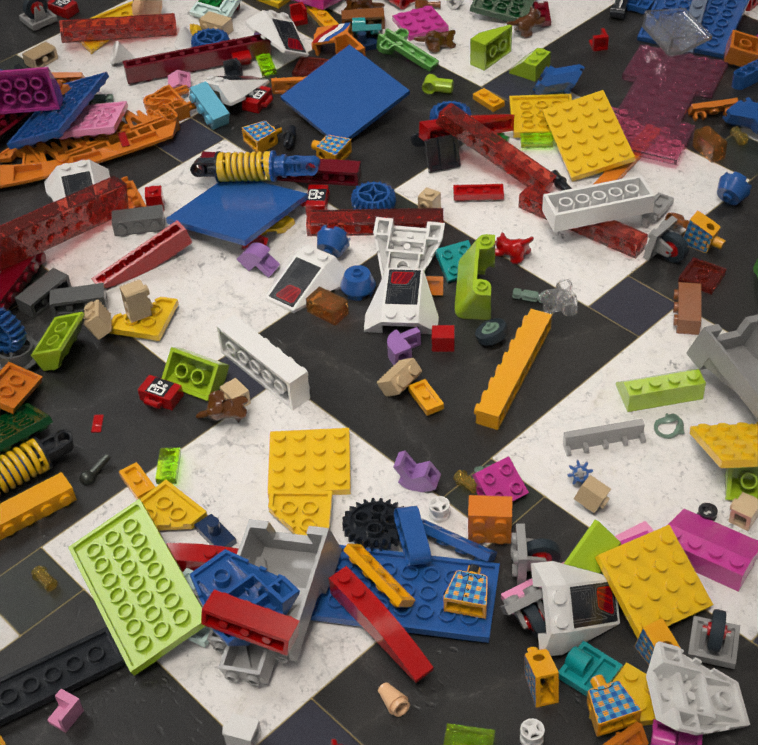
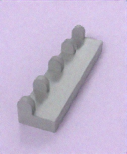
M643 419L567 431L564 432L563 447L568 456L571 455V450L583 448L585 453L589 452V447L598 445L608 449L609 444L622 441L623 446L628 445V440L639 439L643 443L646 442L644 435L645 424Z

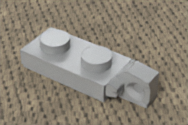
M658 192L655 196L653 212L642 214L641 226L647 228L651 225L652 221L656 222L674 203V198Z

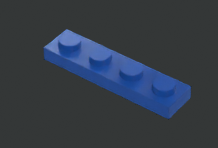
M422 518L428 538L430 536L436 538V542L444 546L451 545L455 547V551L464 555L469 553L474 556L476 561L490 562L495 560L496 551Z

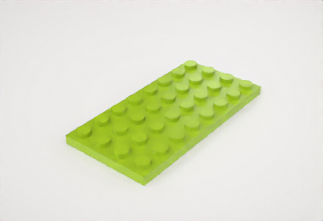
M140 499L68 547L129 671L134 676L205 627V625L201 624V611L203 608Z

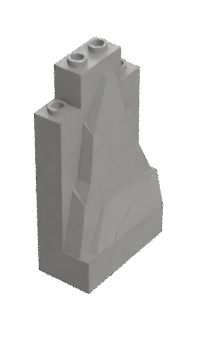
M758 315L745 317L737 330L720 334L723 329L719 324L704 327L686 354L699 370L708 369L724 384L734 390L758 420Z
M249 519L237 555L248 559L249 563L255 566L267 568L268 572L277 576L278 574L285 576L300 590V594L286 615L300 620L299 635L288 656L253 643L249 646H227L211 628L207 640L215 651L223 653L218 669L225 675L227 680L232 682L244 680L252 685H259V683L268 684L276 660L287 663L288 660L297 662L316 600L322 593L326 594L329 587V577L335 573L342 551L329 528L308 526L307 535L276 532L269 521Z

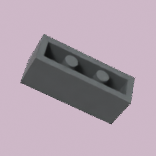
M155 205L112 211L114 235L123 236L162 231L165 229L163 206Z
M55 268L49 270L15 297L19 311L35 319L50 306V290L72 287L69 275Z
M104 283L50 290V308L53 317L78 312L84 313V307L89 302L96 300L102 302V305L107 310V294Z

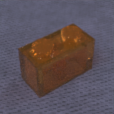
M704 126L694 131L692 146L707 160L713 163L725 158L728 142L710 126Z
M320 286L306 298L307 312L335 326L349 314L347 299Z

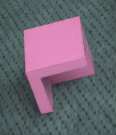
M176 70L168 75V85L170 84L174 89L177 86L180 87L186 84L190 88V73Z
M60 689L55 695L59 706L48 718V722L66 733L84 710L79 698Z

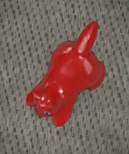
M501 232V235L495 241V246L497 247L495 249V256L508 255L512 264H519L524 260L523 256L531 252L529 243L534 240V237L508 239Z

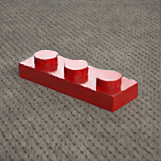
M503 184L453 185L454 201L504 199Z

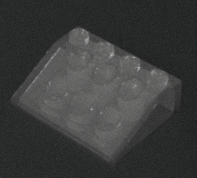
M686 8L645 11L642 28L668 56L682 55L711 40L713 37Z

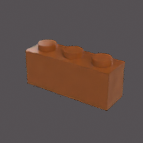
M384 7L341 10L342 24L350 23L352 27V18L365 17L366 24H382V29H385Z
M679 282L678 290L674 289L673 300H677L673 305V313H676L673 317V326H676V333L699 335L701 327V284Z

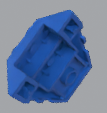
M226 549L190 573V578L202 606H204L215 589L287 615L300 594V590L285 576L280 574L277 576L268 572L267 568L255 566L249 563L248 559ZM213 629L227 646H249L251 642Z

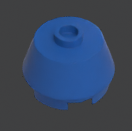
M734 171L733 174L725 172L719 178L717 195L725 203L737 205L750 195L752 185L746 182L747 178L741 173Z
M324 225L317 232V249L339 258L350 246V238L346 236L347 232L336 226H334V229H331Z
M354 265L347 268L340 283L341 290L347 295V298L355 301H360L362 297L367 295L372 296L376 286L375 279L370 270L362 265Z

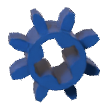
M577 460V465H569L572 472L567 475L568 477H574L573 484L578 481L582 485L589 477V473L593 472V469L586 468L588 466L587 461L584 464H580L579 460ZM578 468L586 471L581 478L577 474L574 475V473L578 472Z

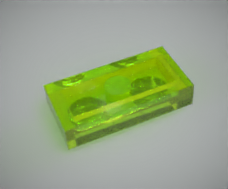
M270 53L255 56L262 77L276 74V68Z
M520 133L521 148L553 147L552 134Z
M160 448L155 477L156 484H160L164 480H168L171 484H177L181 458L180 448Z
M447 723L443 745H494L495 730Z

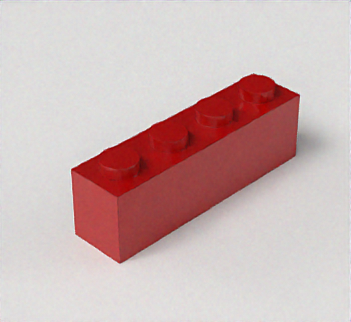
M215 589L201 611L202 625L288 656L299 635L300 620Z

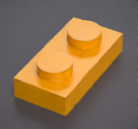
M485 88L473 93V100L492 112L505 106L504 100Z
M426 379L408 386L409 393L426 416L444 409V403Z
M137 462L119 471L120 477L137 500L155 488Z

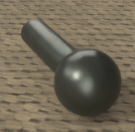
M105 453L90 470L83 471L80 474V483L84 486L93 484L97 473L111 458Z

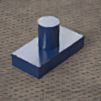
M365 31L357 33V41L365 47V51L377 49V40L374 36L366 38Z
M212 513L194 524L195 530L210 545L232 547L237 544L236 538Z

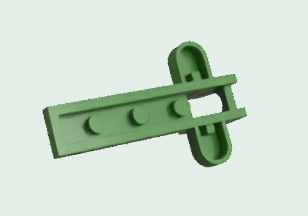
M387 28L383 35L381 33L378 34L377 49L383 54L391 55L397 51L429 72L439 64V60L407 41L409 31L405 28H400L395 32Z

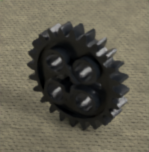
M372 498L371 502L363 499V504L356 502V507L350 506L349 511H345V516L342 517L344 536L348 537V542L354 541V544H361L365 549L370 547L371 551L375 547H378L379 551H382L383 547L390 550L392 544L398 547L400 539L395 524L394 509L401 507H398V502L391 504V499L383 502V498H380L379 501H375Z

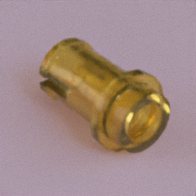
M739 127L731 129L730 135L736 139L738 145H745L748 142V135L743 133Z
M458 470L453 478L457 485L461 484L473 494L476 493L477 484L474 478L469 476L467 471Z
M38 565L31 572L32 579L38 581L46 591H52L56 588L58 581L48 573V569L45 566Z

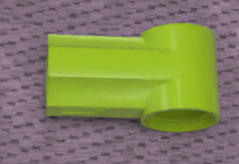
M429 74L425 77L422 90L426 94L434 92L452 93L454 81L453 79L437 78V76Z

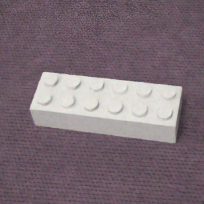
M639 175L543 194L542 211L553 231L557 232L651 213L654 208L655 195L643 176Z
M235 315L216 326L221 353L291 410L296 409L310 399L308 372L304 367L299 366L293 358L285 355L280 348H276L267 338H263L255 329L249 327L244 320H240Z

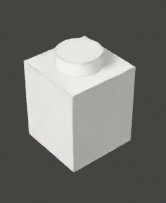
M232 713L229 722H225L222 730L226 745H257L262 733L259 720Z

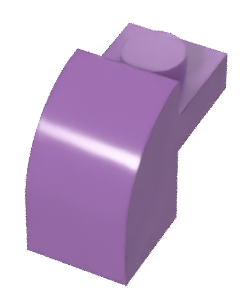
M257 242L250 244L236 259L248 271L256 266L267 277H270L280 265L268 253L270 248Z
M416 327L401 334L397 329L390 333L387 338L388 358L393 365H396L398 360L412 358V348L421 345V331Z
M401 451L398 453L393 466L400 475L398 483L404 488L417 492L436 490L441 473L431 461L416 464L406 451Z

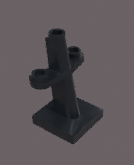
M414 133L411 136V143L415 147L425 146L429 173L461 166L458 136L456 133L425 139L424 141L419 138V133Z

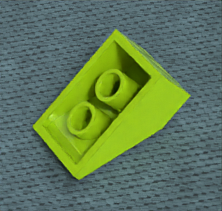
M512 25L483 31L470 39V65L485 71L512 51Z

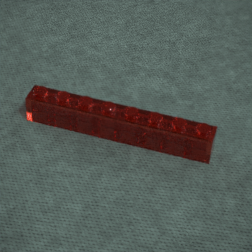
M175 13L59 21L62 43L177 35Z
M451 102L439 112L436 121L437 125L542 197L552 187L557 175Z
M530 184L519 194L518 208L546 219L542 211L543 194L550 192ZM616 220L568 229L635 259L644 251L648 239L647 233Z
M443 208L307 210V236H317V232L324 225L331 229H334V226L339 227L347 232L346 236L374 235L376 217L393 218L395 226L427 228V222L444 223Z

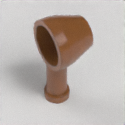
M416 0L415 9L423 8L424 6L441 9V1L428 2V0Z
M674 212L666 214L665 220H668L671 216L678 219L674 229L679 227L687 228L689 220H685L683 215Z

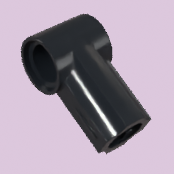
M615 0V3L611 6L609 16L624 20L629 0Z

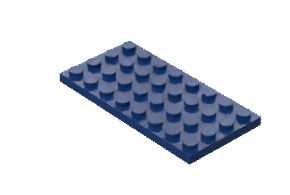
M103 72L64 83L69 84L71 89L62 95L63 102L61 108L58 110L35 111L7 143L8 148L21 149L25 145L32 146L40 141L47 142L51 138H61L64 132L70 128L71 123L76 121V117L89 105V101L106 84V80L109 78L108 73Z
M340 545L342 551L335 573L347 566L384 604L407 633L489 643L500 563L431 555L430 563L408 566L403 552L379 551V549L371 551L370 548H366L416 600L412 607L398 608L390 603V598L385 593L376 588V584L371 579L363 575V570L358 565L349 560V556L343 551L346 545ZM471 564L478 565L481 568L480 574L487 576L486 619L444 611L443 598L455 572L458 570L467 572L468 566ZM330 585L326 594L322 593L317 598L310 620L362 627L332 596Z

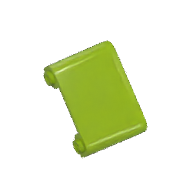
M484 234L479 236L459 260L455 297V314L459 318L491 319V284L487 280L477 279V274L485 275L488 267L495 268V235Z

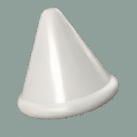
M185 25L181 26L174 42V46L178 50L191 48L193 35Z
M115 41L110 56L111 65L135 59L119 41Z

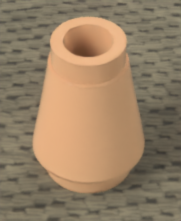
M387 682L378 688V693L391 715L400 717L408 711L410 703L407 696Z

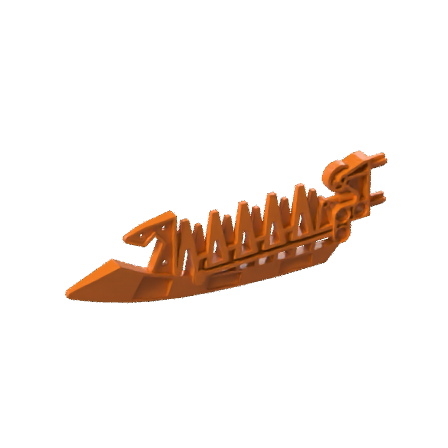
M169 84L153 94L145 96L143 103L147 110V115L140 110L136 111L137 115L126 110L124 114L126 123L121 120L116 133L111 135L83 136L84 140L75 137L73 139L70 137L67 139L59 138L62 148L55 142L50 143L52 147L50 148L42 141L37 142V147L35 148L29 145H25L21 149L7 148L0 153V162H12L16 157L23 159L22 164L0 165V188L46 179L56 166L65 163L91 160L98 164L173 138L175 133L180 130L179 121L189 118L190 111L196 109L194 103H191V101L186 102L181 97V95L189 92L187 85L185 84L173 89ZM125 132L130 146L122 147L117 133ZM45 154H49L55 160L47 161Z

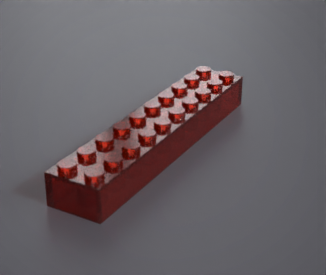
M112 176L0 225V271L112 220V211L128 209L127 183Z

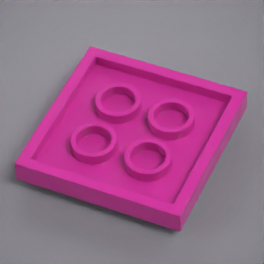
M424 6L423 8L392 15V20L399 29L405 28L409 31V41L414 40V37L426 36V33L429 31H449V25L432 6Z

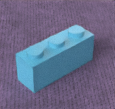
M206 81L190 87L189 99L191 103L195 104L198 113L203 115L207 125H210L214 130L229 123L230 113Z

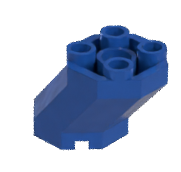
M580 64L561 68H554L551 65L548 68L546 66L540 76L542 80H538L533 88V91H535L534 95L570 94L571 89L574 88L585 67Z
M748 97L745 98L747 101L743 102L740 100L727 109V116H723L727 124L748 128L758 134V103Z

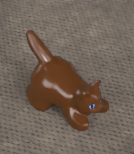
M345 0L347 6L344 10L381 8L385 4L372 2V0Z
M531 6L530 12L527 15L519 17L515 21L507 22V25L514 26L516 32H520L522 37L527 38L532 36V28L543 24L545 18L540 17L541 12Z
M433 30L427 32L426 36L414 37V40L425 42L430 52L437 53L440 51V47H456V44L453 42L456 31L438 32Z
M216 390L208 395L207 409L196 414V418L208 417L215 421L222 420L223 418H234L239 423L241 419L246 417L247 409L243 405L248 403V399L244 396L226 399L224 392Z

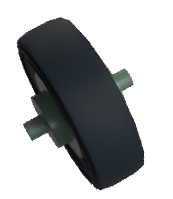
M493 318L482 323L476 329L475 336L481 345H494L508 335L509 327L504 319Z

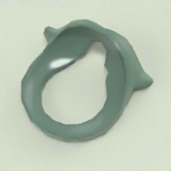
M666 413L665 417L659 418L654 423V431L659 437L671 439L680 434H685L684 423L677 414ZM675 420L678 421L674 432L671 434H663L658 430V426L661 424H668Z

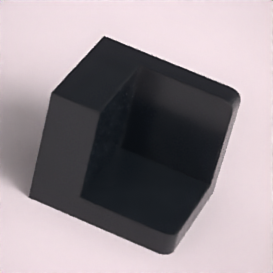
M237 58L223 61L225 76H243L242 65Z

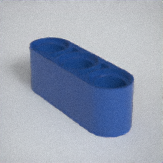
M758 59L734 71L732 88L742 90L758 82Z
M418 507L395 508L394 519L406 564L413 566L430 563L431 551Z

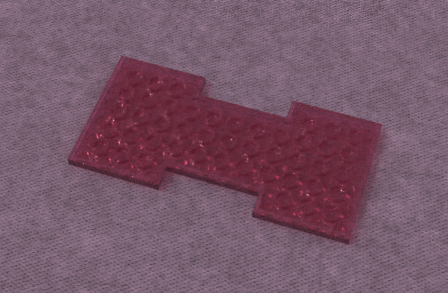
M640 45L622 74L623 80L633 81L634 83L619 108L612 107L633 154L642 158L677 165L695 131V125L687 122L682 123L696 95L712 98L728 67V63L720 59L715 60L705 56H695L690 53L682 54L676 50L670 51L664 48Z

